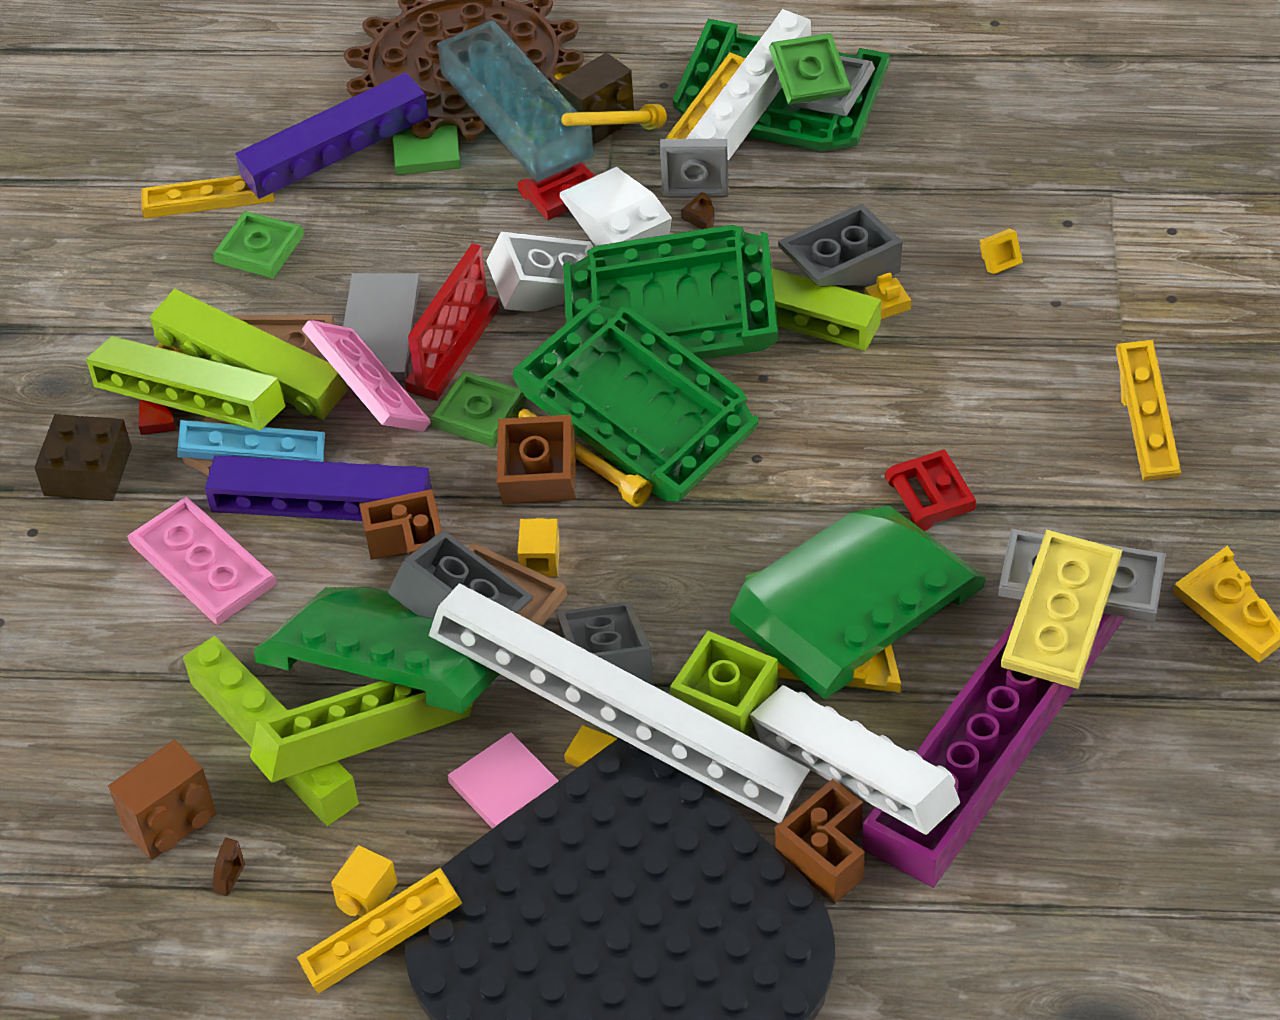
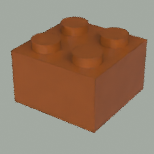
M571 415L498 419L497 485L503 504L576 500V436Z
M175 739L108 785L124 832L150 860H153L163 852L171 850L178 841L195 829L206 825L210 818L217 814L203 768Z

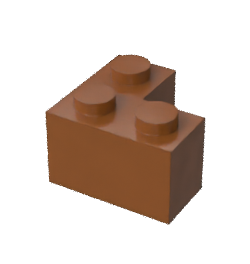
M433 489L359 504L371 560L407 553L410 556L442 531Z
M832 778L775 827V849L811 885L834 904L864 879L865 852L851 841L862 830L863 802Z

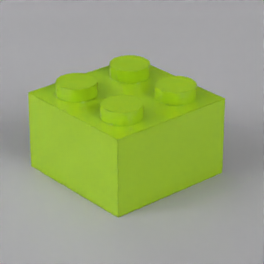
M707 631L671 684L670 693L671 696L748 735L754 725L749 714L768 699L778 688V659Z

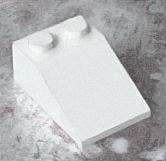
M618 167L560 192V198L595 246L670 234L672 217L657 197Z
M501 232L486 262L504 309L536 312L564 305L563 264L570 261L571 265L587 257L586 251L593 248L591 241Z

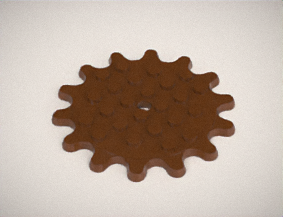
M398 0V5L402 10L399 16L391 19L374 16L363 21V30L369 37L374 39L372 43L365 46H354L344 52V59L350 67L367 70L363 75L348 81L346 85L347 91L352 97L405 72L425 93L429 118L411 126L414 135L420 139L432 137L437 129L446 125H454L460 128L462 134L469 141L481 139L485 131V125L496 120H506L516 127H526L531 122L533 115L529 107L532 102L538 99L558 102V79L555 78V75L557 73L575 71L584 62V54L581 51L565 49L561 46V44L576 37L579 29L578 23L572 19L550 21L545 18L551 12L553 0H528L524 2L515 0Z

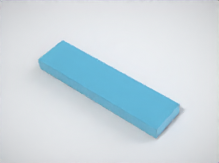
M180 420L177 457L213 460L214 456H238L323 462L325 432L264 427L259 431L234 424Z

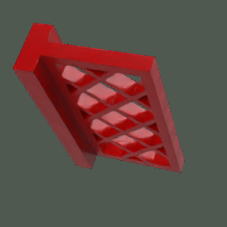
M474 243L470 245L409 333L408 342L413 370L405 381L407 392L438 401L499 310V299L487 294L481 245Z

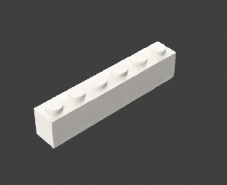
M782 9L686 139H727L729 160L782 88L769 50L771 42L811 36V19Z
M782 685L749 714L763 744L809 768L829 781L832 778L835 779L852 794L925 835L960 804L954 787L955 779L946 768L940 765L936 767L923 760L916 752L912 750L906 751L894 745L888 737L884 735L878 736L866 730L858 721H849L840 716L830 706L823 707L812 701L803 692L797 693Z

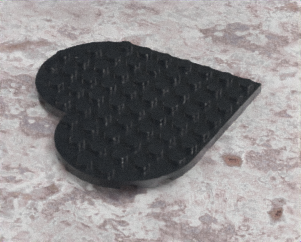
M621 738L612 742L444 864L441 869L463 904L405 939L404 944L405 962L410 984L416 999L430 1020H814L824 1005L835 966V938L832 923L822 899L808 880L710 786Z

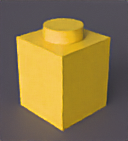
M520 519L517 553L519 564L546 577H558L560 551L558 519Z
M359 845L331 882L337 906L350 916L359 915L361 917L383 904L398 884L393 861Z

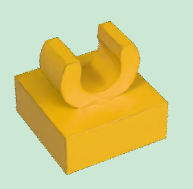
M1007 229L980 240L981 245L979 246L982 259L985 260L987 272L995 274L1023 263L1015 230Z
M890 272L877 276V284L865 287V295L881 299V319L911 310L910 297L898 279H892Z

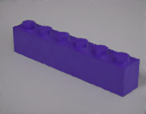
M405 72L236 152L235 156L240 175L257 198L261 199L429 118L425 93Z
M214 456L205 486L211 512L362 521L359 506L361 503L432 489L429 468L238 456Z

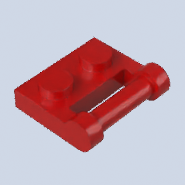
M573 156L566 159L565 164L531 180L525 178L518 181L517 186L521 196L525 200L528 199L549 221L570 211L560 198V192L591 179L595 175L578 157Z
M945 449L893 465L885 472L884 476L889 486L896 488L910 512V521L923 531L931 528L936 522L976 510L974 495ZM917 478L929 498L931 506L923 507L908 479Z

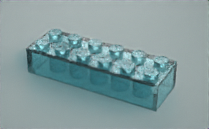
M494 20L437 43L441 73L536 182L594 156L591 126L563 125L561 121L563 114L577 111Z

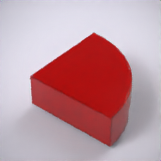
M145 400L139 401L138 427L141 435L176 431L173 415L167 407Z

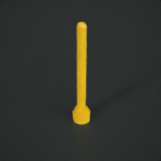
M645 104L639 111L565 113L561 121L565 126L640 124L644 129L656 130L665 125L667 114L664 107L660 104Z
M522 409L518 414V418L538 417L528 409ZM576 442V459L616 485L623 500L634 507H639L647 501L652 491V484L640 475H625Z

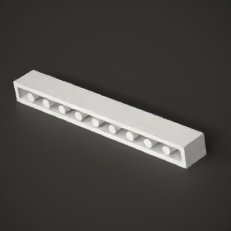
M460 583L438 606L428 635L777 823H781L796 801L810 771L809 768Z

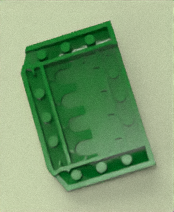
M708 18L672 99L673 108L684 114L729 52L746 58L761 37L739 33L738 24ZM864 48L858 49L857 56L838 52L839 56L872 61L875 68L847 116L788 105L783 88H781L747 136L818 151L858 146L890 64V54Z
M726 225L597 245L586 251L587 257L571 265L570 261L563 264L566 323L593 300L602 301L601 307L619 311L620 307L634 310L701 360L764 351L779 340L768 233L760 231L761 236L744 232L743 227Z
M593 300L513 369L512 377L523 395L550 416L571 415L575 435L628 475H640L652 484L651 492L660 499L679 502L757 429L759 419L756 414L752 416L746 405L747 397L741 388L641 315L625 307H620L619 311L601 307L602 301Z
M889 505L850 512L744 582L730 610L729 622L769 655L778 659L780 664L826 700L853 680L854 670L950 602L953 601L959 606L983 589L986 577Z
M325 587L254 649L256 663L289 671L293 664L301 660L426 691V705L463 713L500 675L494 670L428 636L434 619L418 616L388 594V591L372 587Z

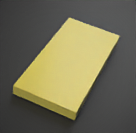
M1046 529L1001 660V667L1079 689L1122 557V550Z

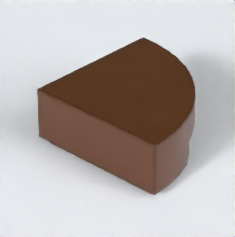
M701 192L681 210V219L700 229L712 228L715 213L709 196Z
M225 837L214 867L213 890L215 893L227 896L228 893L230 894L245 866L243 854L237 840Z

